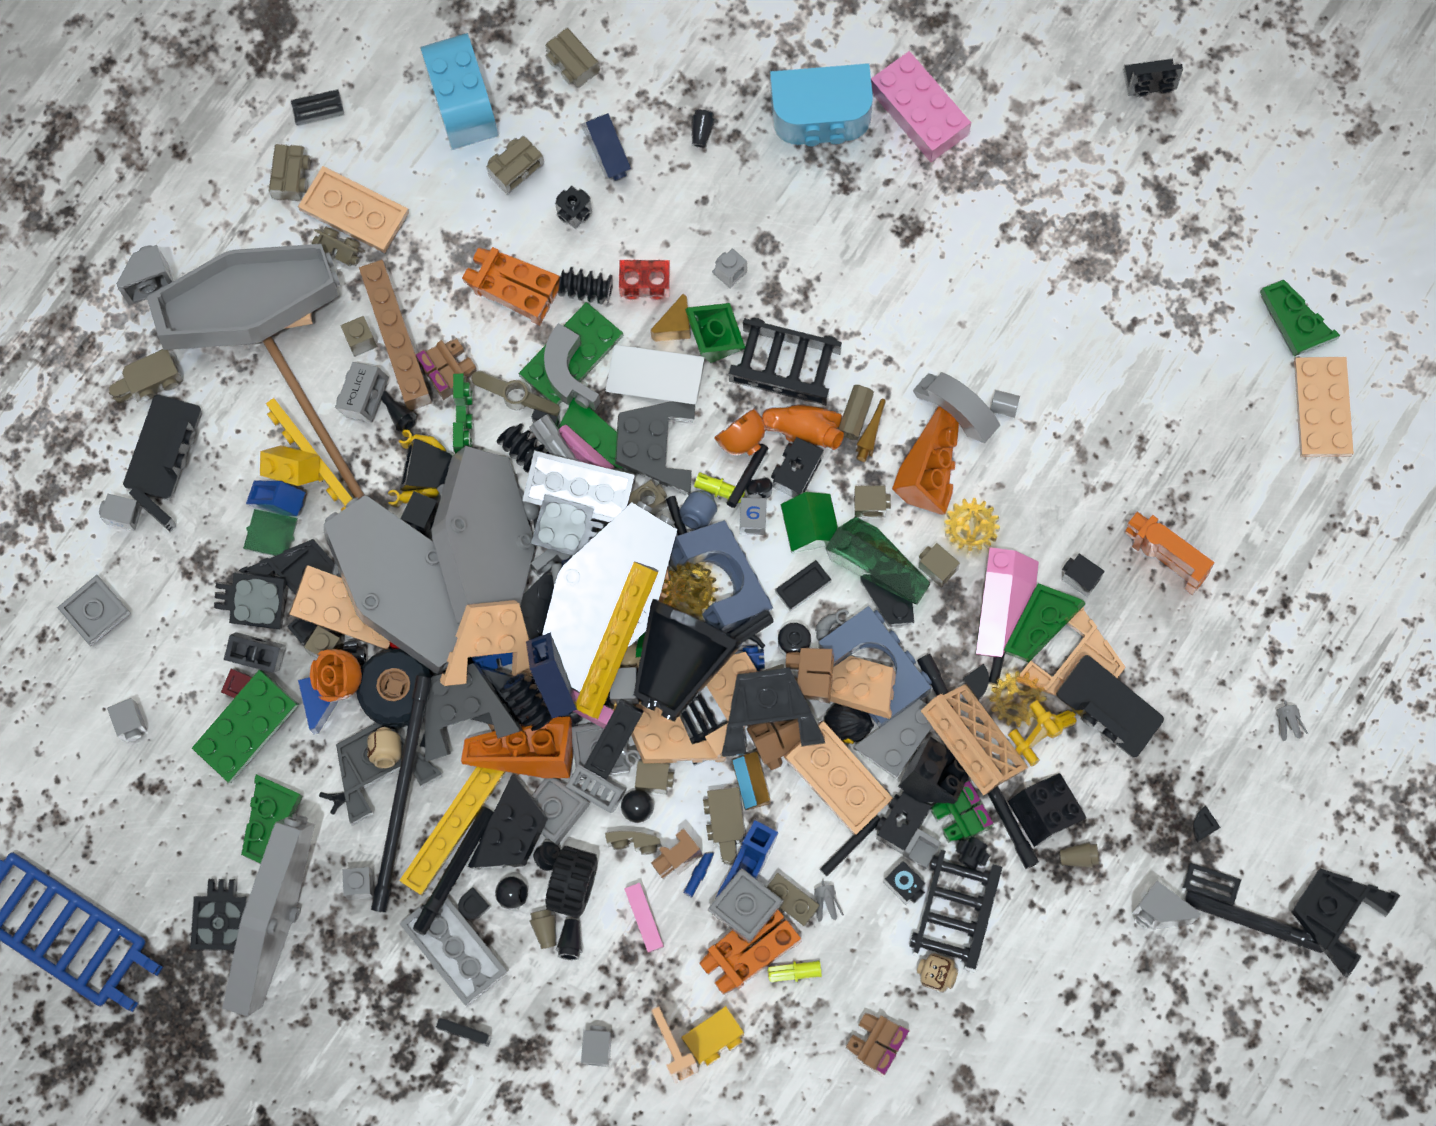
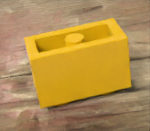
M282 445L260 451V476L296 486L319 480V455Z
M725 1006L681 1038L698 1064L701 1066L705 1063L708 1067L721 1058L719 1055L721 1051L726 1048L731 1051L743 1042L741 1038L745 1035Z

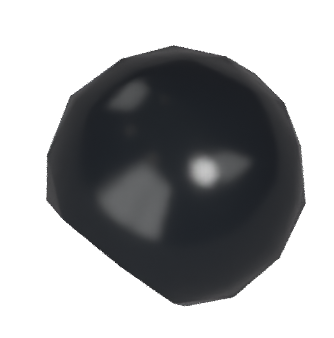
M642 790L630 791L621 802L622 814L630 822H644L650 818L654 810L653 799Z
M515 876L502 879L497 884L495 890L497 902L501 907L508 910L519 909L525 904L528 895L526 884L522 879Z

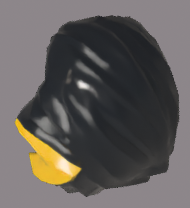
M837 703L824 716V722L843 743L853 744L859 742L874 728L869 713Z

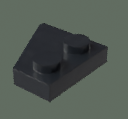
M910 573L860 576L861 585L865 587L873 604L882 614L888 627L914 625Z

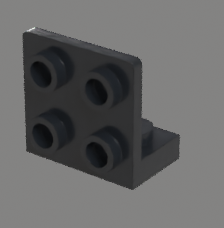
M1172 58L1124 65L1123 71L1128 96L1144 97L1150 93L1160 92L1166 94L1176 90L1183 72V64L1174 65Z
M1060 773L1023 789L1008 801L1034 847L1042 844L1054 834L1086 819L1085 813Z

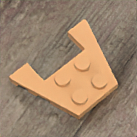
M515 600L466 605L456 633L458 639L454 650L449 653L447 659L449 664L445 674L442 673L440 683L444 686L466 684L468 657L512 652V675L516 676L526 672V676H533L529 667L526 641H529L520 604Z
M1083 607L1067 625L1084 638L1052 677L1030 661L1016 678V681L1056 696V691L1082 656L1089 655L1116 678L1120 676L1126 667L1108 641L1103 638L1096 624L1089 618Z
M746 652L734 654L706 685L727 721H729L737 674L758 672ZM727 724L705 736L718 759L722 757Z
M641 702L636 705V707L644 712L631 736L643 763H677V761L702 763L703 760H715V762H724L726 760V757L717 758L707 740L692 744L680 716L674 722L661 716L663 711L658 707L653 711L642 706Z

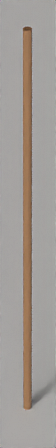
M271 336L262 342L354 498L358 497L360 499L364 496L363 491ZM488 724L491 731H495L494 725Z

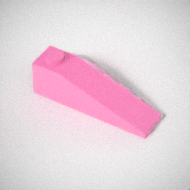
M989 548L976 655L1003 656L1004 648L1036 588L1038 561L1015 550Z

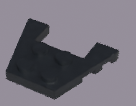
M311 539L289 548L277 556L260 560L259 563L250 567H243L239 572L271 576L276 573L279 577H286V585L296 595L307 565L331 574L334 562L317 542ZM297 618L287 627L304 646L318 625Z
M790 667L737 674L722 757L747 754L744 726L798 719L802 747L825 744V739Z
M1320 868L1291 913L1341 974L1348 978L1362 956L1338 940L1362 901L1386 917L1401 895L1393 891L1389 893L1379 890L1377 886L1371 884L1364 885L1354 882L1352 878Z

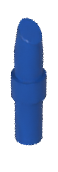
M714 852L704 853L698 865L695 866L691 874L692 877L683 892L685 895L693 897L700 882L703 881L707 874L706 871L712 861Z

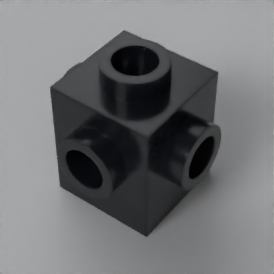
M571 185L567 191L563 190L557 196L555 203L556 215L565 224L569 223L577 229L592 213L590 196L584 190H577Z

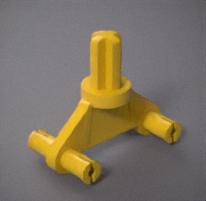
M1036 700L1030 704L1029 708L1037 716L1038 724L1026 741L1018 732V729L1011 731L1008 736L1017 746L1015 749L1017 753L1023 755L1031 767L1039 763L1040 759H1038L1031 748L1045 737L1055 738L1062 734L1063 729L1076 724L1077 720L1074 712L1065 711L1058 715L1051 714L1049 711L1046 712L1039 701Z

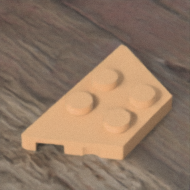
M849 656L833 667L830 702L890 719L892 716L890 704L894 697L893 685L896 678L895 671L889 666Z

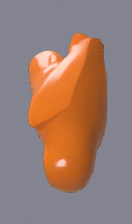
M806 405L769 408L761 416L765 423V430L782 433L789 442H794L796 437L808 443L836 450L844 438V433L837 429L840 426L842 415L824 408Z

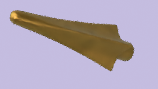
M885 399L880 400L869 425L856 444L858 446L856 452H858L856 459L861 462H866L868 455L873 456L878 426L886 403Z

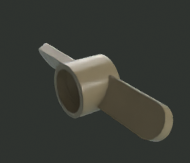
M480 370L472 374L471 380L474 385L504 397L505 404L512 410H521L529 407L554 416L559 415L560 407L558 404L528 392L526 385L519 380L507 382ZM514 389H521L525 392V395L520 401L513 402L507 398L509 392Z

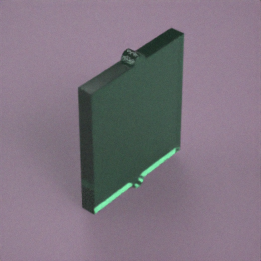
M254 509L250 526L246 527L248 533L243 549L270 556H277L283 553L295 541L294 532L298 519Z

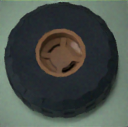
M387 649L373 655L362 666L361 684L356 691L357 699L365 714L376 723L391 728L408 727L416 675L428 678L433 677L429 668L402 649Z

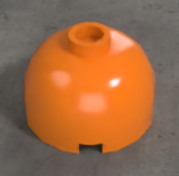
M754 408L730 424L725 431L722 430L714 439L730 455L739 456L747 453L750 456L761 448L759 443L765 436V423Z
M340 649L320 651L317 654L319 655L317 660L312 661L310 668V680L313 690H318L321 695L318 697L327 702L349 698L358 690L361 684L362 672L358 660L351 653Z

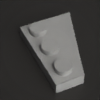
M919 699L855 745L853 749L894 778H897L933 728L921 712L927 704Z

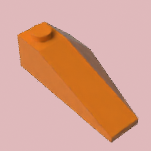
M938 406L900 466L892 490L907 504L943 515L946 514L953 494V484H950L951 471L955 470L952 452L953 447L957 446L959 423L940 406Z
M570 717L553 718L548 724L536 731H531V725L528 727L521 726V732L502 738H497L496 731H492L464 740L461 763L464 765L540 778H570L573 759Z

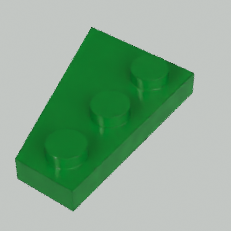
M1038 583L1004 648L1005 653L1029 663L1086 603L1080 598Z

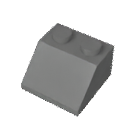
M147 245L131 255L116 284L130 306L147 300V296L174 280L168 263L158 246Z
M1156 881L1132 912L1136 916L1134 920L1146 929L1150 927L1153 930L1191 925L1201 915L1199 911L1159 881Z

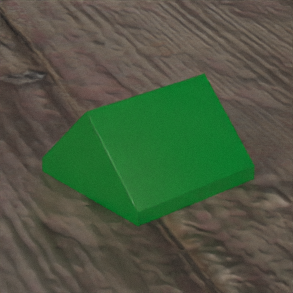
M730 303L687 307L685 309L700 355L708 362H716L745 349Z
M804 492L780 504L791 554L841 543L831 494Z

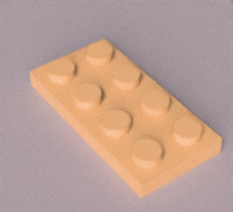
M322 166L298 205L300 211L383 253L386 252L409 214L408 208Z
M1347 357L1295 358L1294 370L1300 457H1352L1354 452Z
M306 566L289 615L387 650L390 641L364 624L356 615L342 578L314 567Z
M820 721L817 725L825 739V744L802 747L800 741L784 758L852 834L856 835L893 798L824 721Z

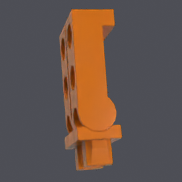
M494 247L490 251L478 248L473 261L481 265L479 272L470 268L466 269L462 277L463 282L473 288L474 294L480 297L483 295L487 299L496 301L531 319V322L540 326L550 309V304L553 303L558 294L560 276L504 253H499V250Z
M1137 511L1128 522V527L1125 530V534L1134 540L1132 547L1137 551L1142 549V552L1149 557H1156L1187 581L1185 590L1193 595L1208 577L1215 562L1166 526L1158 523L1159 519L1154 515L1147 519Z
M777 910L750 944L732 930L715 946L712 945L707 949L708 954L701 960L699 965L707 975L711 974L718 967L723 970L725 975L717 980L715 985L724 995L735 988L738 990L742 988L744 983L787 951L800 944L802 939L789 922L784 919L781 912ZM774 927H777L767 936H765L762 940H760L757 944H755L752 948H750L747 952L744 953V951H746L749 947H751L754 943H756Z

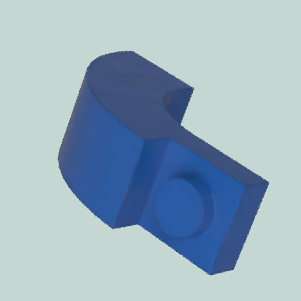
M754 820L716 898L741 868L756 880L758 879L776 841L777 831Z

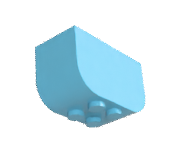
M468 33L421 46L420 49L451 149L454 150L499 136L488 94Z
M869 63L770 71L773 126L776 134L783 141L794 145L805 144L807 146H816L827 142L841 144L844 141L855 140L861 137L868 130L871 123L873 101Z

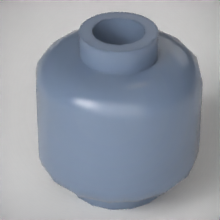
M705 491L691 492L680 508L682 522L694 530L708 526L717 512V504L713 496Z

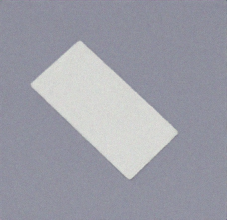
M614 345L606 392L696 404L704 357Z

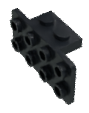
M155 395L153 397L123 481L126 489L132 490L134 487H138L147 495L165 500L172 498L181 470L185 467L189 447L193 444L195 438V430L202 413L199 405L162 395Z
M1089 655L1081 657L1056 691V696L1079 714L1085 724L1095 727L1101 732V736L1106 741L1116 744L1130 757L1139 756L1164 721L1163 715Z

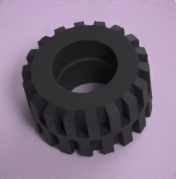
M566 845L560 850L546 892L545 904L547 910L577 919L583 914L597 871V854Z

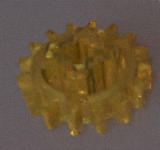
M973 498L971 504H968L966 499H963L961 507L955 503L953 505L954 512H947L946 517L950 520L944 521V527L950 529L945 531V537L952 536L949 544L952 546L957 543L959 545V552L963 548H967L968 555L971 554L972 549H976L978 554H980L982 546L987 549L991 547L989 540L996 542L998 536L995 533L999 532L1000 526L995 523L999 521V516H992L994 512L993 507L985 508L986 501L978 505L976 498ZM968 512V514H967L966 516H964V517H958V516H960L962 513ZM978 513L982 514L986 520L982 519ZM971 518H973V523L975 527V530H973L972 535L969 527ZM957 533H961L966 540L962 539ZM987 534L983 539L975 541L980 535Z
M686 562L685 567L678 564L676 565L677 572L671 570L668 572L671 579H664V583L668 586L666 589L661 590V593L666 594L668 597L663 602L692 616L695 614L702 617V610H707L710 607L708 603L710 601L716 602V598L712 596L713 592L718 591V588L712 586L716 578L709 576L711 570L703 569L701 564L696 563L694 565V563ZM690 574H696V575H698L700 578H699V579H696V578L694 579V577H691ZM680 602L688 604L689 607H683Z
M1016 670L1014 677L1007 672L1005 673V681L1000 678L997 679V683L1000 685L999 688L992 687L991 691L996 693V696L990 697L991 702H996V705L991 710L992 712H1000L998 720L1004 717L1007 718V726H1010L1012 721H1016L1017 728H1020L1022 721H1025L1029 726L1031 725V717L1038 718L1032 710L1029 712L1027 704L1034 697H1036L1039 703L1046 701L1047 696L1040 695V692L1045 687H1037L1036 684L1039 678L1036 677L1030 680V672H1027L1024 677L1020 676L1019 670ZM1017 682H1024L1028 684L1031 688H1021L1018 686ZM1007 686L1009 695L1001 701V692ZM1017 692L1019 696L1027 695L1023 699L1022 705H1019L1017 702L1009 703L1014 698V693ZM1014 709L1018 711L1020 716L1011 715L1006 710Z

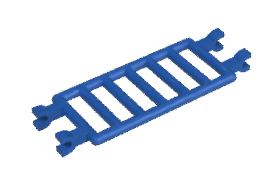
M10 853L4 861L0 859V884L13 865L26 873L0 910V941L95 1005L103 1006L107 999L111 998L128 1011L134 1012L139 1003L116 989L120 980L133 962H136L156 976L164 968L140 952L145 946V939L18 854ZM36 879L47 888L14 936L1 929V927ZM57 893L66 899L68 903L39 945L33 950L22 943V941ZM78 907L90 916L55 965L43 956ZM100 922L110 928L111 931L78 979L67 973L65 969L94 927ZM119 936H122L131 942L132 946L101 991L97 993L86 984Z

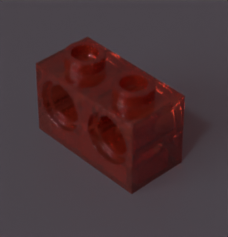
M620 260V297L628 300H637L639 297L662 300L664 297H670V260ZM632 277L638 279V282L635 284H628L626 282ZM654 278H661L664 280L661 284L658 285L651 283V281Z

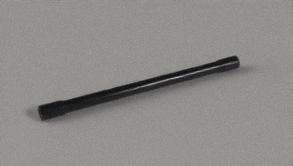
M931 654L919 658L917 662L921 670L930 678L932 682L930 685L936 696L948 693L949 691L941 678V673ZM998 786L987 794L1007 830L1025 870L1040 862L1030 843L1022 833Z
M416 675L413 690V703L378 882L375 886L371 910L377 912H387L391 891L390 884L425 705L428 701L432 678Z

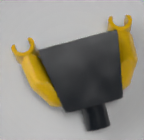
M409 430L402 431L404 437H409L406 441L399 440L400 445L407 449L400 490L403 492L402 494L396 490L388 492L390 496L397 495L395 502H388L392 507L397 508L403 503L408 504L413 491L429 498H435L439 494L437 488L441 484H445L452 455L446 452V448L435 437L420 434L413 436Z

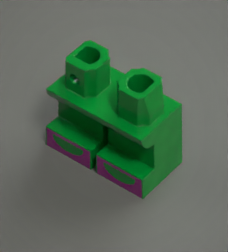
M970 780L965 783L955 804L936 803L931 808V812L937 822L947 816L953 822L952 825L942 830L948 843L960 839L963 841L969 840L970 837H975L992 829L994 825L983 804H980L981 800Z

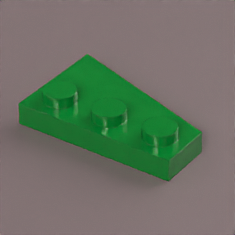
M1285 280L1261 289L1260 294L1294 356L1335 341L1341 336L1335 329L1332 331L1323 322L1324 318L1319 313L1315 314L1305 304V300Z
M573 398L558 429L567 425L611 463L614 468L623 471V467L615 464L617 432L589 407L587 409L583 408Z
M255 774L254 797H251L250 819L246 825L241 855L261 864L275 822L285 817H292L303 796Z

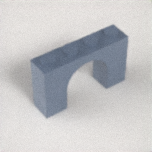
M725 520L675 537L670 557L677 570L697 563L708 562L722 568L732 581L733 596L712 603L702 614L707 623L725 632H729L738 628L764 610L770 612L773 609L769 597L765 594L757 575L750 567L745 553L740 549L732 530L729 529Z
M868 606L821 639L818 643V648L833 650L835 655L834 666L855 652L865 648L881 650L891 658L896 670L895 684L893 685L894 697L890 704L892 716L888 719L869 713L870 717L880 728L916 701L922 700L930 694V684L932 682L924 671L919 672L915 667L916 661L908 650L904 652L898 645L900 640L893 630L888 631L883 625L885 620L877 610L872 611Z

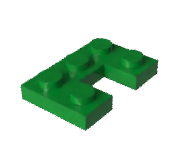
M464 373L453 374V399L456 405V422H453V449L455 454L465 446L473 448V440L470 438L469 429H473V415L469 414V405H473V390H471L470 382H466Z

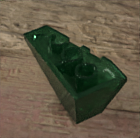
M857 517L838 527L825 548L830 561L918 605L930 586V582L877 527Z

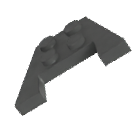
M672 401L619 412L615 464L643 477L647 476L657 480L659 484L666 487H673L682 494L689 495L691 492L692 470L666 468L668 420L693 422L695 419V404Z
M477 663L467 665L466 684L444 686L440 683L442 674L430 677L432 681L428 701L425 705L426 762L451 754L443 730L444 727L490 713L497 738L522 731L520 724L511 716L510 710L497 696L494 687Z
M378 723L336 744L351 826L372 815V811L360 790L400 769L401 759L393 767L378 768L367 757L368 736L379 728L387 727ZM401 737V748L403 754L405 739ZM416 751L413 774L422 788L442 777V774L428 761L426 762L422 754Z

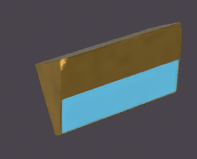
M757 751L733 759L732 764L745 811L769 805L770 798Z

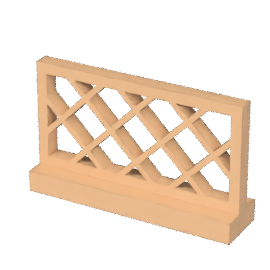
M966 684L945 695L940 694L921 710L983 795H986L995 787L1028 768ZM960 694L964 696L968 704L960 701ZM960 710L967 712L969 719L961 716ZM976 717H979L984 725L977 723ZM976 731L983 733L984 739L977 737ZM991 737L997 740L999 746L991 742ZM992 752L1000 755V761L992 758ZM1007 758L1012 760L1017 768L1008 765Z
M659 1006L652 1009L655 1020L675 1060L666 1065L674 1083L698 1073L699 1070L692 1053L682 1057Z

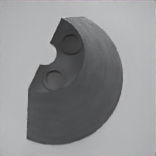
M653 599L650 606L633 696L641 699V705L655 711L656 707L660 708L663 711L661 716L675 722L736 653L743 642L705 621Z

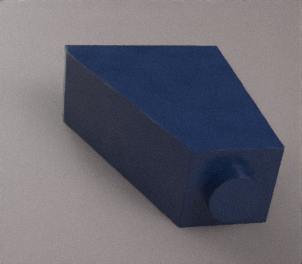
M609 113L581 123L605 178L612 177L613 181L627 176L626 171L630 170L631 167Z
M551 633L526 641L530 671L552 719L566 716L572 711L577 710L574 692Z

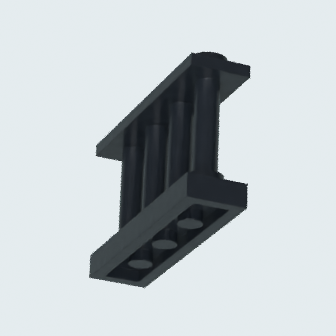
M744 318L743 331L748 332L749 335L741 363L737 366L732 364L728 373L729 382L827 406L829 388H825L824 381L832 353L841 354L842 342L832 336L819 337L766 324L759 318ZM759 335L773 338L767 364L762 372L752 370L750 367ZM783 341L798 345L790 375L786 378L776 376L775 373ZM808 347L822 350L815 379L811 384L801 382L799 379Z
M940 850L939 856L933 855L929 870L934 872L919 931L918 933L913 932L909 947L914 949L912 956L916 957L919 954L920 948L959 958L961 962L965 963L964 970L974 973L1003 867L992 864L990 871L985 870L982 872L943 861L946 851ZM940 871L981 882V885L986 886L984 895L974 897L938 887ZM938 897L974 907V911L979 912L977 921L969 923L930 912L933 898ZM927 922L968 933L967 936L972 937L970 948L965 946L963 949L924 938L923 935Z

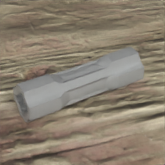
M548 414L529 427L551 455L580 461L561 437L558 427Z

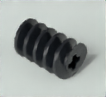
M570 267L567 273L563 269L560 276L558 294L563 297L567 292L568 297L571 299L577 294L578 300L581 301L587 295L588 302L593 303L597 297L598 304L602 305L605 300H607L608 304L613 287V276L610 274L605 281L601 272L595 279L591 270L587 277H585L581 268L577 275L574 274L573 267Z
M520 423L517 426L507 428L498 437L496 442L498 445H503V450L509 452L510 457L516 459L517 464L523 466L524 471L529 473L534 451L542 452L545 446L541 444L535 447L538 439L534 437L528 440L531 431L527 430L521 433L524 425Z
M523 672L509 679L500 689V692H510L505 700L507 702L516 701L511 706V709H521L517 714V718L526 717L522 726L528 727L531 725V731H536L548 724L552 717L545 701H543L541 693L537 692L538 687L532 684V678L526 676L527 673Z

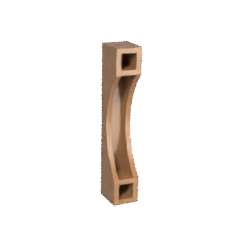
M383 259L359 267L406 407L409 410H414L432 404Z

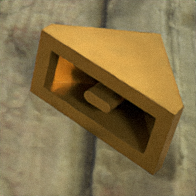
M682 294L650 330L651 339L655 342L691 339L689 319L685 311L688 307L687 296Z

